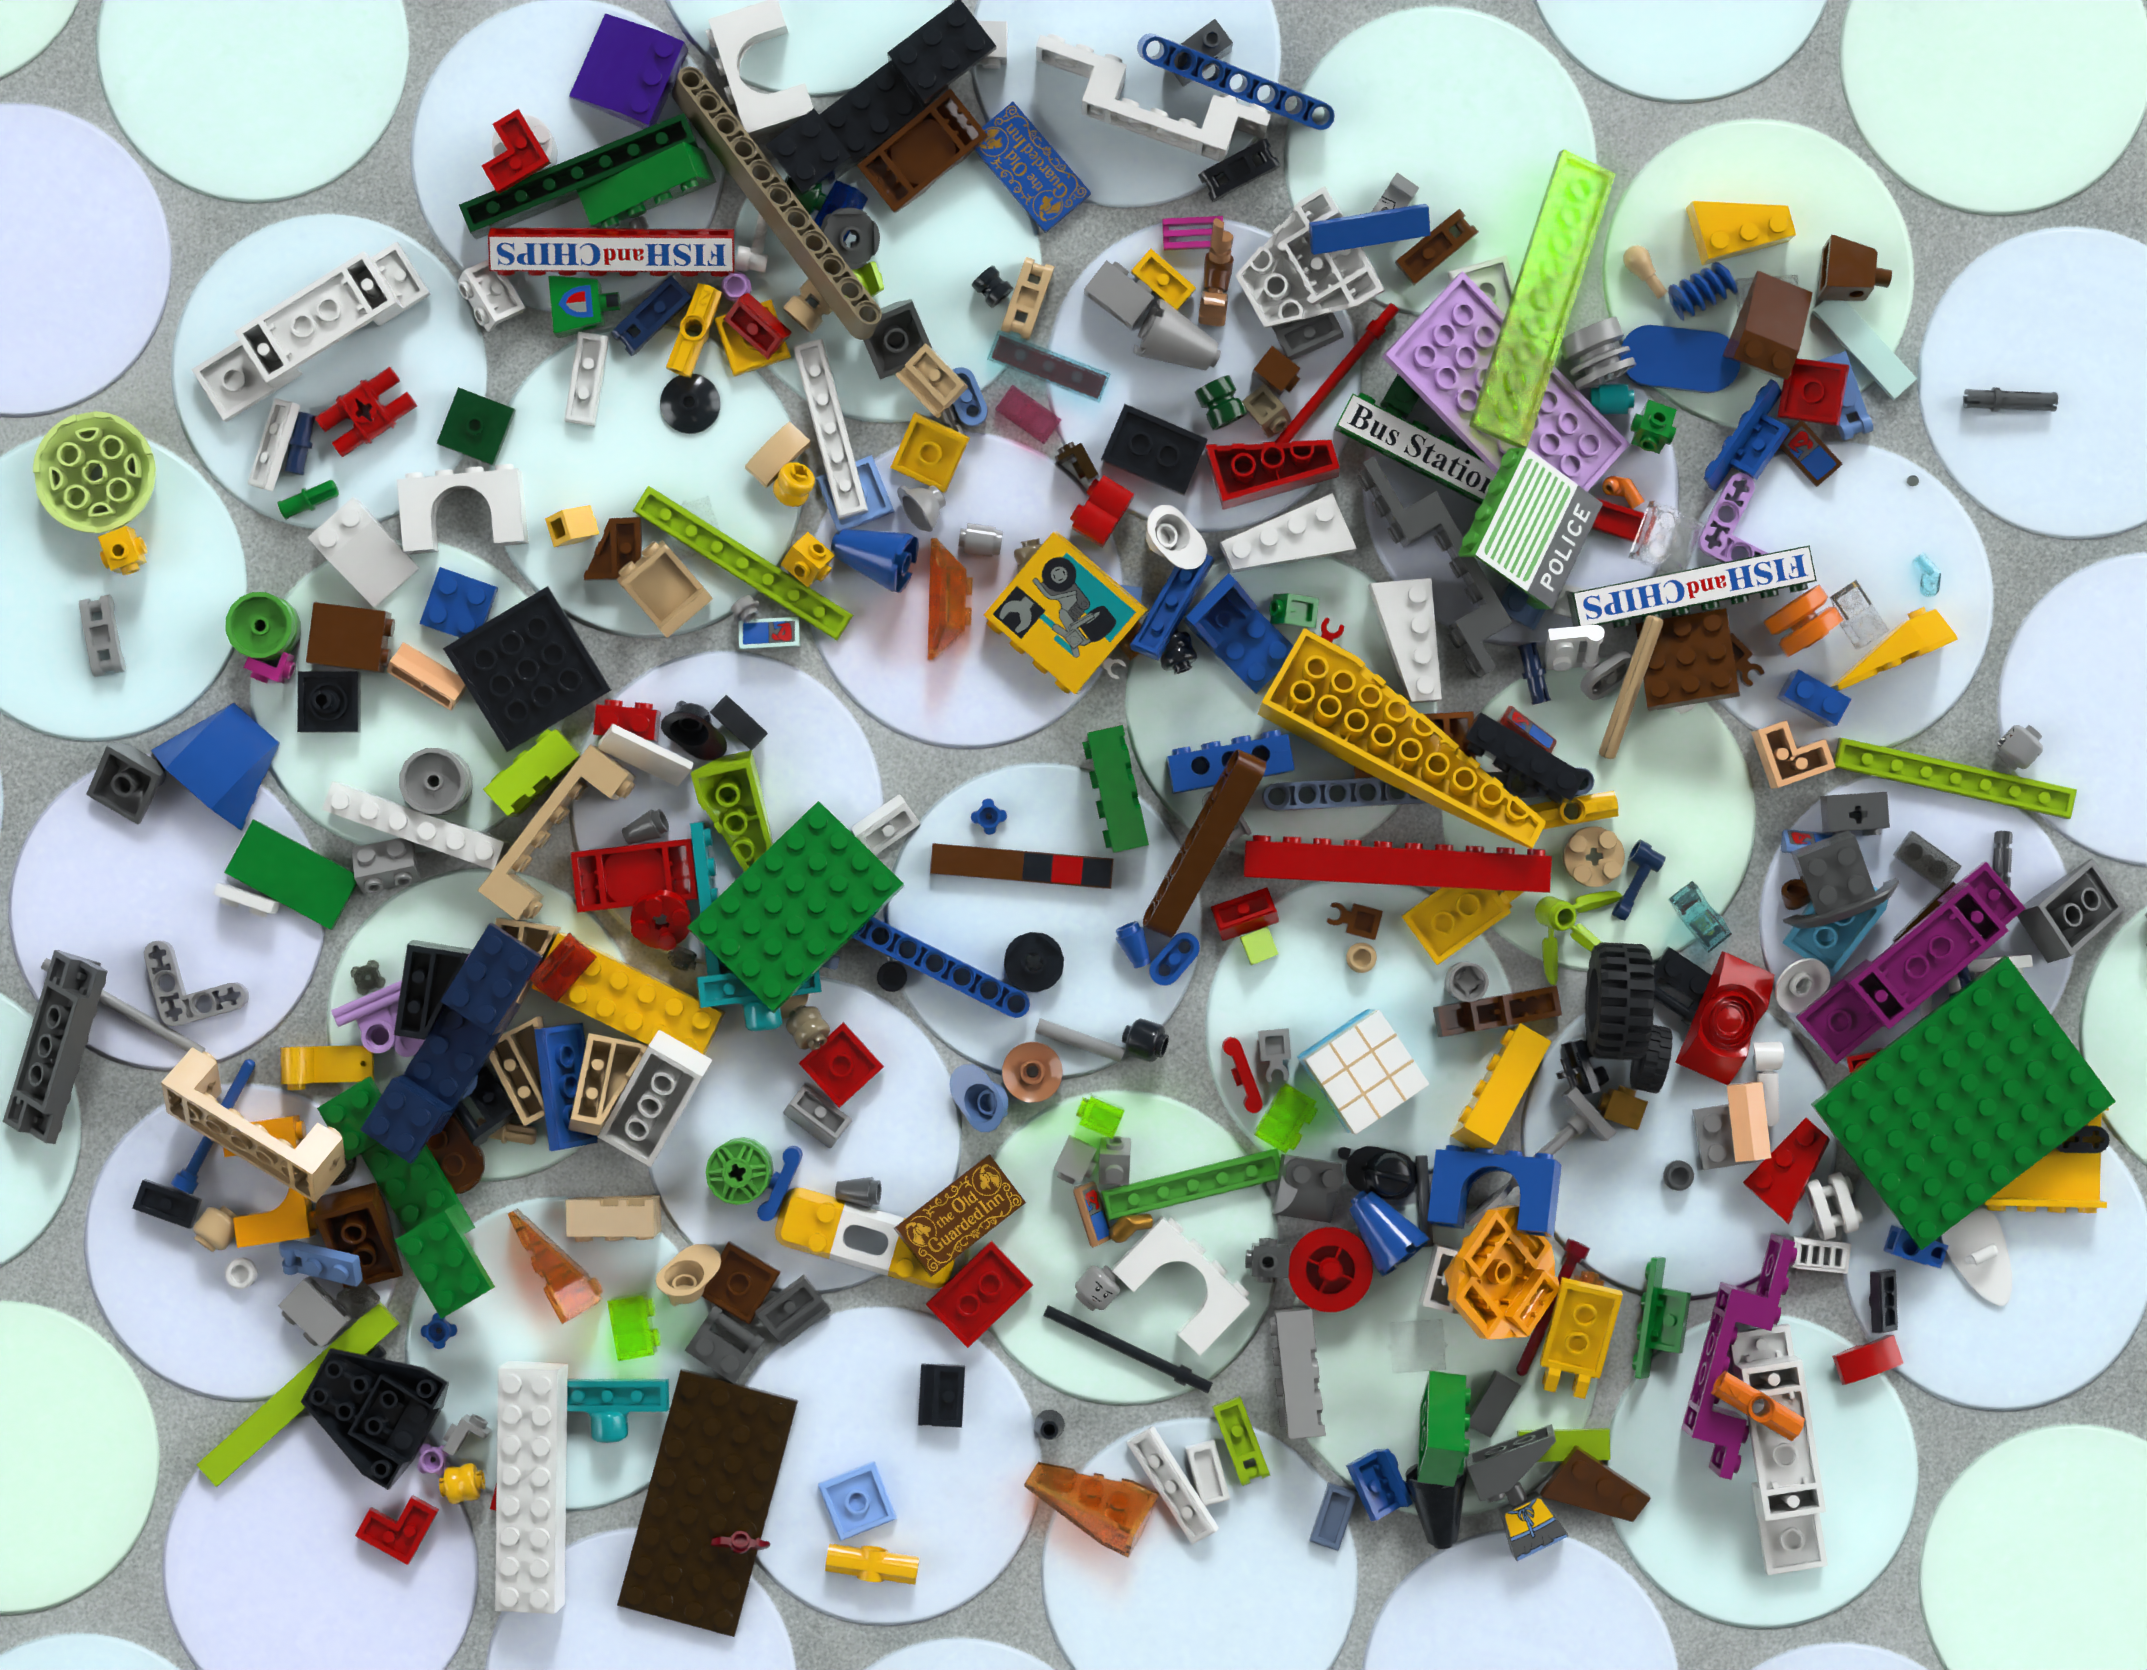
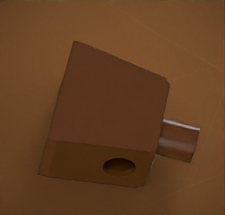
M1831 234L1822 248L1818 299L1864 301L1871 294L1874 286L1889 287L1892 279V270L1877 267L1878 252L1874 248Z

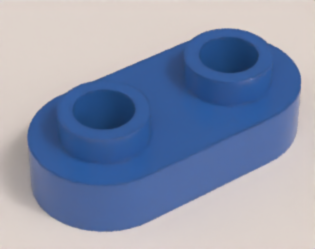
M1186 932L1176 934L1151 962L1149 973L1152 980L1163 986L1173 984L1198 956L1200 945L1197 938ZM1181 942L1189 943L1190 950L1187 953L1179 951L1178 946ZM1163 964L1170 967V973L1167 976L1159 974V967Z

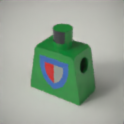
M548 276L553 333L557 338L605 326L604 312L621 310L619 292L602 293L601 283L597 279Z

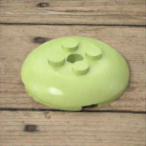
M99 411L79 415L74 414L57 423L42 439L33 463L36 493L46 511L63 525L87 533L113 531L131 522L148 503L156 479L154 456L151 447L142 433L123 418ZM97 466H101L103 477L93 481L91 477L92 470Z

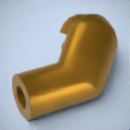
M1151 1214L1122 1216L1110 1227L1109 1237L1116 1243L1126 1241L1137 1230L1151 1229L1153 1226Z

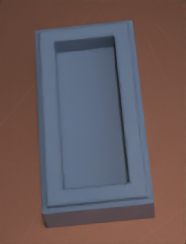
M1328 1482L1309 1538L1310 1542L1339 1551L1358 1495L1357 1491Z

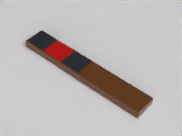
M933 843L930 873L1111 889L1114 859Z

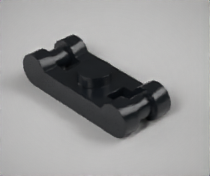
M1267 138L1198 174L1202 184L1206 183L1210 191L1208 195L1212 202L1223 198L1265 174L1273 172L1281 166L1278 158L1273 157L1269 150L1271 145ZM1259 155L1263 163L1256 167L1252 157ZM1224 173L1228 182L1220 186L1216 177Z

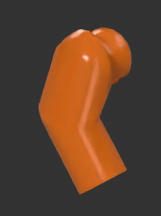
M1610 476L1602 484V490L1605 494L1624 497L1631 509L1645 502L1629 478Z

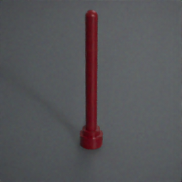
M1568 1238L1563 1248L1566 1251L1564 1254L1566 1259L1558 1274L1559 1287L1562 1277L1570 1279L1577 1263L1580 1264L1582 1259L1586 1260L1591 1248ZM1557 1295L1535 1326L1516 1367V1373L1519 1376H1525L1528 1373L1550 1324Z

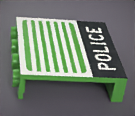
M1509 448L1501 459V465L1495 478L1488 486V492L1482 505L1475 513V519L1469 532L1462 540V546L1458 555L1460 557H1476L1527 593L1529 597L1526 603L1534 609L1553 610L1603 503L1530 449Z

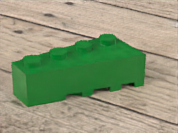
M682 142L578 192V195L592 227L616 228L620 225V221L639 217L645 214L647 210L714 184L716 179L704 150Z
M1123 725L1088 732V741L1082 742L1086 760L1092 759L1094 771L1089 772L1092 788H1099L1101 800L1095 801L1099 819L1105 818L1108 830L1102 831L1106 848L1112 847L1113 853L1149 845L1143 814L1138 800L1136 782L1132 774L1129 750L1125 743Z

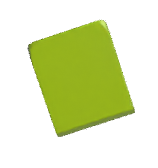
M1268 926L1239 937L1251 966L1278 955Z

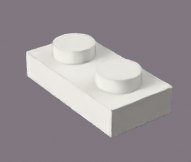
M216 883L213 895L222 897L220 903L238 908L239 903L249 906L250 913L261 917H267L268 913L277 914L281 904L276 900L225 883Z

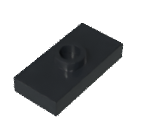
M1896 1269L1871 1271L1869 1305L1871 1307L1872 1333L1896 1331L1898 1329Z

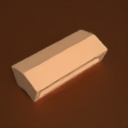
M404 642L389 661L387 668L389 674L450 711L459 702L467 689L459 675Z
M1763 1082L1728 1085L1727 1093L1735 1162L1771 1158Z

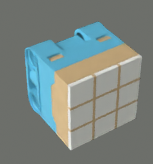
M1367 1009L1297 1056L1310 1078L1315 1081L1332 1106V1111L1346 1132L1355 1135L1430 1085L1380 1010Z

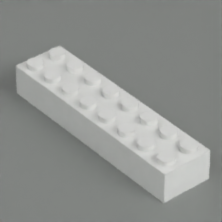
M508 1361L498 1367L495 1611L555 1614L565 1605L568 1363Z

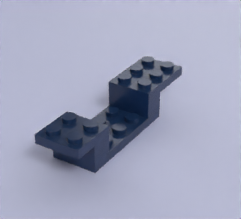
M490 923L443 996L441 1002L446 1007L404 1074L391 1079L360 1130L408 1163H414L429 1138L443 1130L521 1005L515 1001L543 959V956L500 927Z

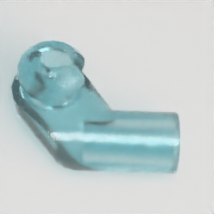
M1922 552L1912 563L1922 572L1920 581L1921 594L1925 597H1932L1939 592L1942 574L1931 559Z

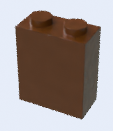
M314 602L306 662L314 665L384 673L385 667H388L391 660V649H387L388 639L393 637L395 630V620L391 619L392 613Z

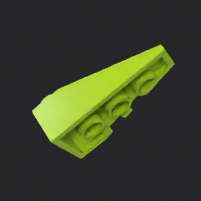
M752 750L722 756L691 772L698 803L707 812L714 823V827L718 833H721L744 872L773 845L762 788Z

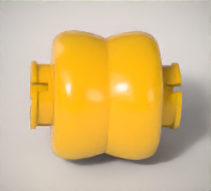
M787 463L779 470L778 478L773 483V493L784 505L799 507L808 500L809 492L815 485V477L805 465L801 463Z
M467 1463L460 1467H447L444 1471V1477L439 1478L440 1493L442 1497L447 1496L451 1504H458L465 1500H478L481 1495V1489L484 1490L486 1488L483 1470L478 1471L473 1463Z

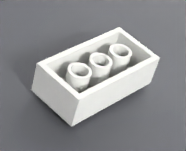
M658 1030L598 1138L651 1167L703 1078L712 1059Z

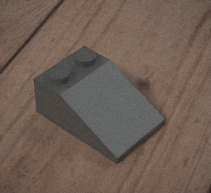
M2092 858L2024 904L2026 909L2017 917L2046 962L2050 963L2072 956L2118 916L2125 907Z
M1552 1424L1468 1455L1467 1468L1480 1501L1487 1499L1488 1502H1495L1504 1498L1505 1492L1510 1491L1556 1442Z

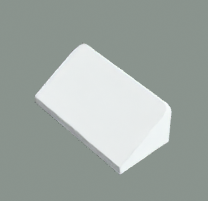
M899 794L853 825L851 830L858 840L874 855H877L921 823Z

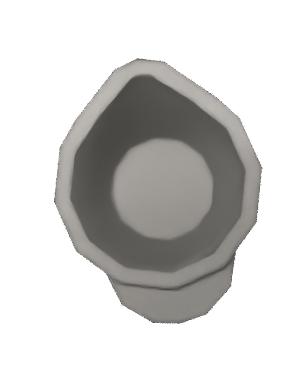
M933 485L927 489L921 487L908 489L906 486H900L897 489V494L907 517L920 530L931 532L939 518L940 509L946 505L941 491Z

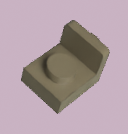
M1265 384L1261 385L1242 401L1247 412L1259 424L1268 438L1282 432L1292 420L1286 407Z

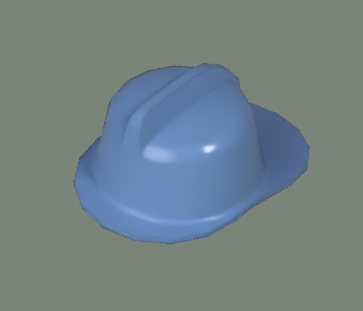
M963 1064L954 1070L949 1083L950 1092L969 1123L980 1132H991L997 1129L1002 1119L1008 1115L1009 1103L1006 1091L1002 1086L992 1082L980 1067L973 1064Z

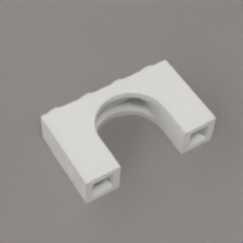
M778 0L762 1L708 19L711 29L705 31L711 48L717 46L720 55L719 58L715 59L720 76L726 75L730 85L724 87L729 104H736L739 114L735 115V117L752 139L788 128L813 109L805 83L775 93L764 94L750 89L740 78V63L749 48L762 41L789 33Z
M513 464L496 465L495 470L484 471L483 467L465 468V473L454 474L453 470L435 471V476L423 477L422 472L406 473L405 479H397L403 552L408 555L439 552L436 527L438 507L445 497L452 492L462 489L478 491L488 501L491 509L494 544L497 546L529 544L523 474L521 470L514 468Z
M1161 1216L1152 1228L1112 1267V1272L1135 1292L1157 1268L1168 1262L1181 1261L1196 1267L1205 1278L1206 1296L1200 1308L1183 1324L1177 1333L1201 1356L1251 1304L1247 1298L1249 1292L1237 1280L1232 1284L1225 1277L1228 1271L1218 1261L1214 1260L1210 1263L1203 1256L1206 1250L1194 1238L1189 1242L1182 1236L1181 1233L1184 1229L1172 1217L1167 1221Z

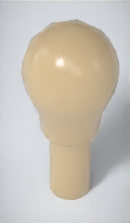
M1639 245L1629 247L1623 255L1625 267L1642 281H1645L1657 299L1664 296L1668 291L1655 275L1656 270L1653 267L1648 250Z

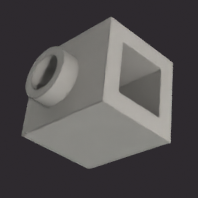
M1069 1135L1054 1166V1170L1059 1172L1057 1177L1070 1184H1074L1075 1180L1082 1182L1084 1176L1090 1178L1097 1164L1096 1161L1092 1160L1097 1147Z

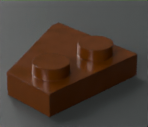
M640 517L609 518L604 529V535L601 541L598 542L588 570L584 573L585 581L617 580L620 577L618 572L627 563L633 561L635 564L643 557Z

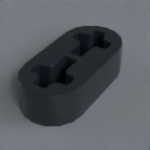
M2085 1125L2072 1135L2075 1136V1141H2066L2064 1147H2062L2061 1143L2054 1150L2064 1153H2101L2109 1145V1134L2102 1127ZM2093 1131H2095V1135L2100 1136L2101 1140L2096 1142L2093 1147L2092 1143L2082 1142V1136L2090 1137L2093 1135Z

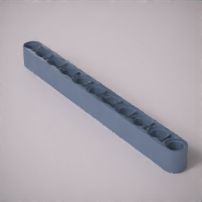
M1576 768L1587 776L1585 777V787L1582 790H1578L1575 796L1587 794L1594 786L1593 774L1586 768ZM1503 771L1487 772L1492 778L1496 777L1510 794L1517 796L1519 799L1546 797V791L1537 786L1533 789L1526 785L1522 793L1514 792L1511 788V781L1515 776L1519 775L1512 771L1508 773ZM1378 778L1274 783L1266 787L1262 793L1263 804L1266 808L1274 811L1427 803L1406 792L1403 798L1394 799L1389 792L1391 785ZM1363 784H1370L1375 790V796L1370 801L1363 800L1359 795V789ZM1334 785L1342 787L1345 792L1344 799L1341 802H1334L1329 797V790ZM1302 787H1309L1314 791L1315 797L1310 804H1304L1299 799L1298 794ZM1274 788L1282 790L1285 796L1283 803L1278 806L1271 804L1268 799V793Z

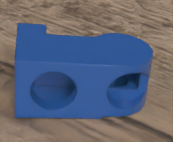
M1891 1225L1883 1251L1923 1265L1927 1264L1941 1269L1949 1246L1933 1241L1921 1250L1904 1229Z

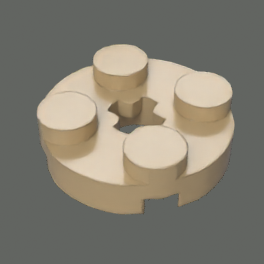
M1594 826L1578 830L1563 849V864L1566 872L1575 881L1588 887H1600L1609 884L1620 875L1625 861V853L1621 841L1614 832L1602 827ZM1591 848H1596V852L1602 855V859H1599L1598 865L1593 866L1592 861H1586V855L1590 854Z

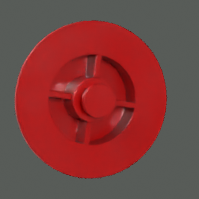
M1338 1227L1315 1229L1303 1236L1290 1254L1288 1275L1290 1285L1297 1297L1312 1309L1322 1312L1346 1310L1357 1304L1370 1287L1373 1277L1371 1255L1362 1240L1348 1230Z

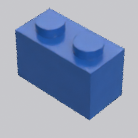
M1799 669L1790 673L1777 696L1779 700L1827 727L1838 725L1852 700Z

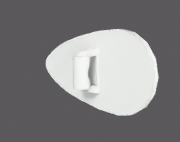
M1980 1205L1940 1237L1942 1243L1949 1246L1947 1255L1970 1286L1986 1300L1998 1306H2004L2009 1302L2012 1291V1270L2009 1253L1999 1221L1992 1211Z

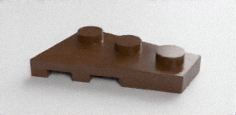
M1577 1445L1573 1447L1540 1491L1541 1497L1634 1522L1651 1499L1647 1492Z

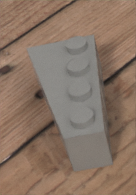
M1304 1306L1274 1309L1275 1317L1269 1318L1271 1336L1277 1335L1278 1347L1272 1348L1274 1366L1280 1367V1378H1275L1277 1397L1282 1396L1283 1408L1278 1409L1279 1426L1285 1427L1289 1439L1326 1436L1325 1425L1321 1422L1323 1404L1321 1392L1318 1389L1320 1376L1318 1361L1315 1358L1317 1348L1312 1308Z

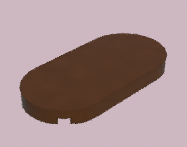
M453 1112L443 1130L431 1136L426 1145L454 1192L462 1194L474 1188L482 1179L485 1170V1155L480 1145L474 1146L468 1138V1131L455 1112Z

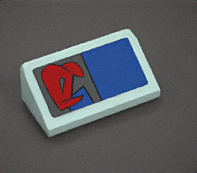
M799 617L752 619L746 623L742 620L739 621L740 650L801 647Z

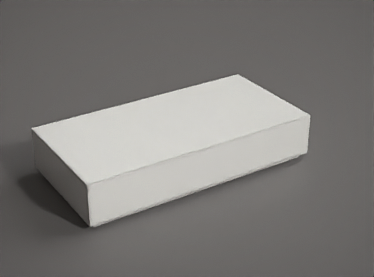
M1215 1439L1185 1447L1196 1490L1203 1504L1209 1506L1231 1500Z

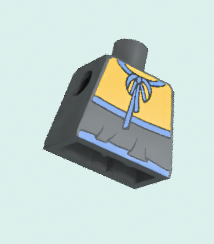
M1517 1482L1510 1491L1505 1492L1510 1504L1501 1507L1499 1513L1510 1551L1516 1561L1568 1537L1564 1527L1537 1491L1526 1495L1520 1482Z

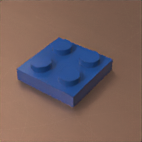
M439 567L419 624L461 638L487 622L498 587Z

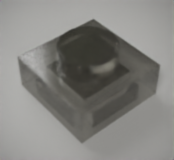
M362 1280L357 1287L349 1285L337 1294L336 1301L358 1320L379 1304L380 1296Z

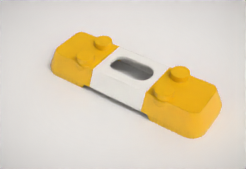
M796 1187L786 1193L775 1227L776 1239L785 1247L931 1289L942 1288L949 1281L955 1259L930 1277L894 1230V1227L906 1218L836 1199V1197L805 1188ZM851 1225H859L884 1233L888 1238L886 1251L881 1255H872L847 1247L843 1240L846 1228Z

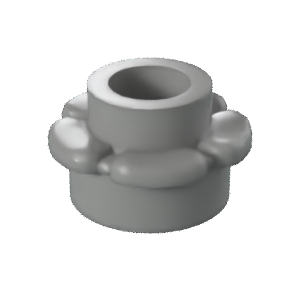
M750 595L737 600L731 607L734 619L736 621L742 620L744 623L751 621L758 615L756 608L759 607V601H754Z

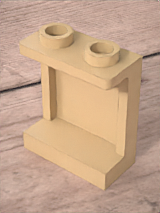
M662 540L658 544L656 541L649 544L642 551L643 557L635 564L633 561L627 563L618 572L620 577L617 578V581L658 626L665 637L668 638L713 598Z

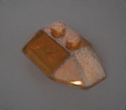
M931 538L928 662H935L966 633V625H972V607H966L967 595H972L973 577H967V570L937 538Z

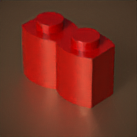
M1105 475L1102 476L1100 481L1096 478L1092 481L1086 491V494L1090 496L1084 506L1078 504L1070 517V520L1073 521L1072 530L1102 548L1134 498V493Z

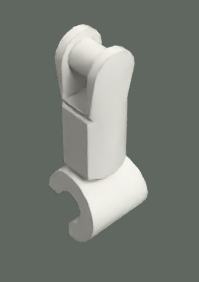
M1753 1042L1756 1070H1761V1072H1757V1082H1763L1767 1125L1771 1127L1779 1121L1778 1073L1773 1070H1779L1783 1065L1784 1047L1782 1042Z

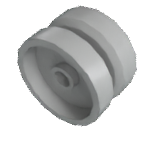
M425 748L413 753L404 762L399 774V788L404 800L413 809L430 815H447L459 810L468 801L472 791L473 776L468 764L458 754L441 748ZM437 776L439 784L435 787L432 786V781L436 780Z

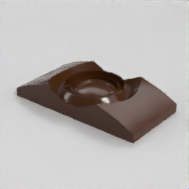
M950 88L861 161L857 167L892 211L897 213L925 193L946 172L965 160L989 136Z

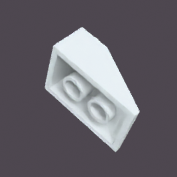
M354 497L308 536V539L374 608L380 605L420 569L412 558L403 552V548L363 503Z

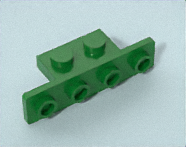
M1652 1257L1651 1262L1647 1263L1645 1269V1279L1648 1280L1647 1292H1644L1641 1298V1309L1644 1310L1643 1320L1637 1328V1340H1640L1638 1352L1635 1353L1632 1362L1635 1378L1638 1379L1649 1378L1653 1349L1678 1354L1683 1353L1691 1293L1662 1288L1665 1257Z

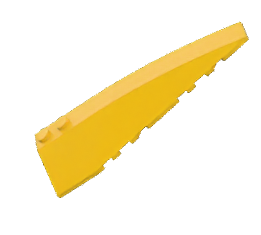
M1305 628L1302 630L1261 702L1258 711L1259 716L1414 797L1529 849L1534 847L1546 824L1545 820L1517 796L1510 794L1496 777L1492 778L1472 756L1469 758L1461 751L1456 742L1424 714H1419L1409 705V701L1401 694H1396L1388 687L1383 678L1378 674L1372 673L1359 657Z

